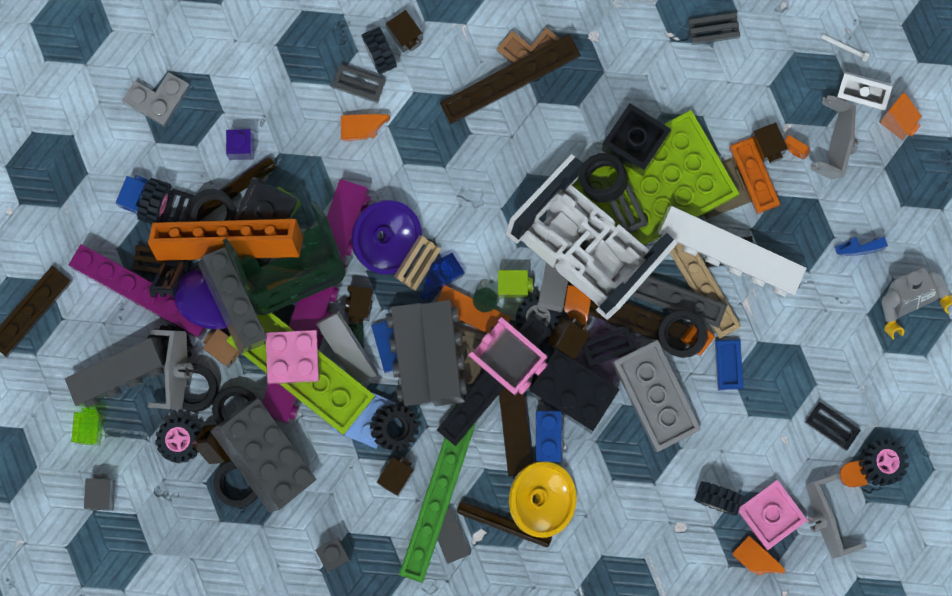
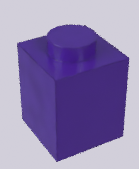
M251 129L226 130V155L229 160H254V135Z

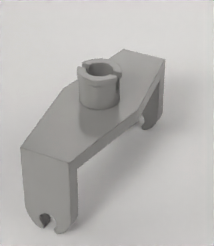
M827 96V99L823 97L822 104L839 112L830 143L829 164L816 161V164L811 163L810 169L833 180L844 177L850 154L856 152L858 146L855 145H859V143L854 139L856 106L838 97Z
M151 329V335H166L170 337L164 369L166 403L148 402L147 407L182 409L186 381L193 375V372H188V369L193 370V366L191 363H188L186 331Z
M840 473L806 485L814 516L808 518V524L816 523L810 526V529L813 532L820 530L832 559L867 547L866 543H861L843 550L834 516L820 485L840 479Z

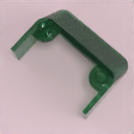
M315 201L311 202V206L318 224L307 228L303 233L305 248L301 249L300 257L280 258L260 267L253 256L243 255L238 257L228 239L222 240L256 314H270L337 285L344 279L345 268L328 218Z

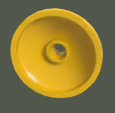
M535 462L523 468L515 477L509 493V509L516 525L526 534L541 538L554 536L569 524L575 512L577 501L575 485L568 472L561 466L552 462ZM534 494H535V496H536L535 502H533V495H534Z

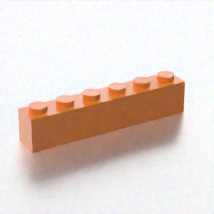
M296 219L152 223L148 244L157 261L200 260L202 256L224 247L230 259L300 257L303 235Z

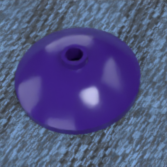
M393 200L377 201L367 206L354 223L351 237L354 254L358 261L368 270L378 274H394L399 269L418 236H422V229L415 213L405 204ZM382 231L383 237L379 240L378 233Z
M200 268L186 272L174 297L178 311L188 321L197 326L207 329L227 328Z

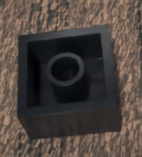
M629 103L602 143V151L617 156L625 166L644 176L669 139L672 129Z

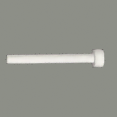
M824 34L821 36V39L861 57V61L866 62L870 55L868 52L864 54Z

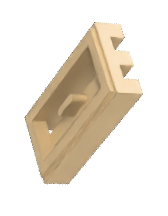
M419 235L394 277L416 291L441 251V248L435 246L434 243L428 241L424 236ZM424 244L425 247L423 248L419 257L416 258V260L414 261L412 268L410 269L407 276L404 278V274L406 273L410 264L412 263L420 248Z

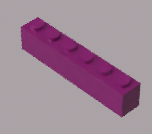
M80 244L68 264L76 272L172 325L180 327L183 331L200 340L203 339L208 330L191 323L183 317L175 305L174 297H170L169 293L165 297H160L158 293L156 297L151 298L149 293L152 285L151 282Z

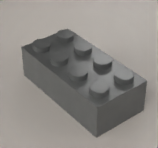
M259 398L248 401L210 431L268 512L280 510L317 480Z

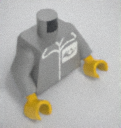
M921 267L891 283L886 295L882 298V307L885 321L888 322L884 330L893 340L895 331L901 336L904 335V329L896 322L898 318L941 298L940 305L949 314L947 308L952 305V295H949L950 291L943 277L935 272L927 273L926 269Z

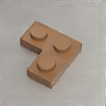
M546 28L535 42L529 45L515 32L511 31L496 51L513 64L560 38Z

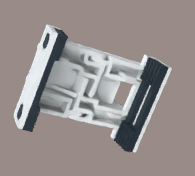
M571 154L511 217L506 235L516 244L523 241L526 246L538 254L551 267H555L559 274L599 306L596 311L608 320L622 307L678 242L666 233L648 250L622 226L618 224L615 227V222L609 215L572 186L578 179L583 162ZM547 211L546 220L541 222L539 218ZM584 240L590 243L585 251L580 247Z

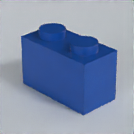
M536 411L535 462L561 464V411Z

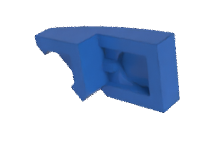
M855 237L849 242L834 248L838 255L859 256L882 251L888 244L885 237L860 246L858 238Z

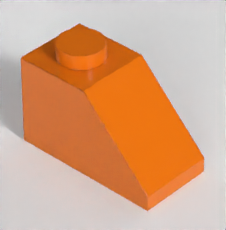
M902 93L879 123L903 140L907 135L912 137L921 126L917 122L922 115L909 97Z

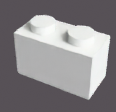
M844 72L837 97L886 110L893 86L889 83Z

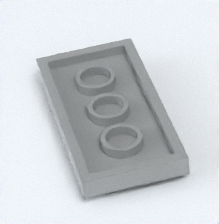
M658 340L612 362L655 452H659L701 430Z

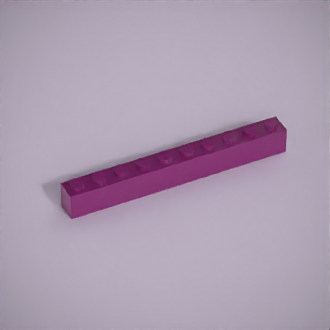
M342 179L338 182L289 323V327L294 331L316 330L318 350L321 347L324 336L321 335V331L316 324L332 314L328 310L331 302L335 303L338 298L340 289L336 287L339 279H344L348 265H345L347 255L352 256L353 254L351 237L354 223L363 209L370 205L372 196H369L367 187ZM268 384L262 404L274 420L289 424L291 419H296L299 406L296 405L298 399L280 384Z

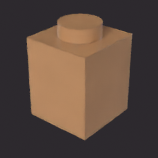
M217 329L215 332L211 331L203 341L205 344L203 349L227 368H230L240 355L239 352L226 341L229 338L228 335L220 329Z

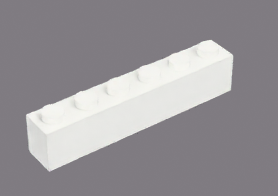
M673 206L667 207L656 234L662 237L668 233L679 245L684 246L682 251L695 257L697 253L706 256V262L717 267L721 263L729 267L728 272L739 277L743 273L751 277V283L760 287H764L767 284L773 287V293L785 298L787 294L795 295L807 269Z

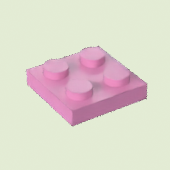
M316 330L266 333L268 384L319 382Z
M778 480L743 504L738 512L766 551L808 521Z

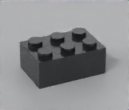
M556 349L547 362V367L538 376L529 390V394L553 410L561 411V415L592 434L620 389Z

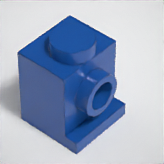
M135 175L134 178L126 176L116 200L118 207L137 214L138 206L140 205L139 201L142 198V192L145 190L148 180L138 175Z

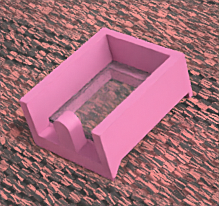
M501 317L498 320L499 323L490 333L486 334L481 344L474 352L471 351L468 356L514 396L518 392L523 395L532 384L529 382V379L535 373L539 376L548 364L545 361L548 357Z

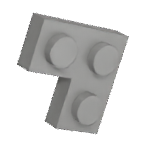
M168 72L156 92L134 81L122 102L165 127L190 88V85Z

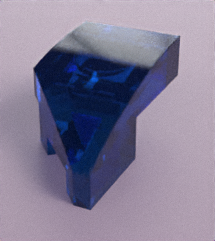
M453 253L430 265L421 293L422 299L440 291L443 286L464 276L465 272Z

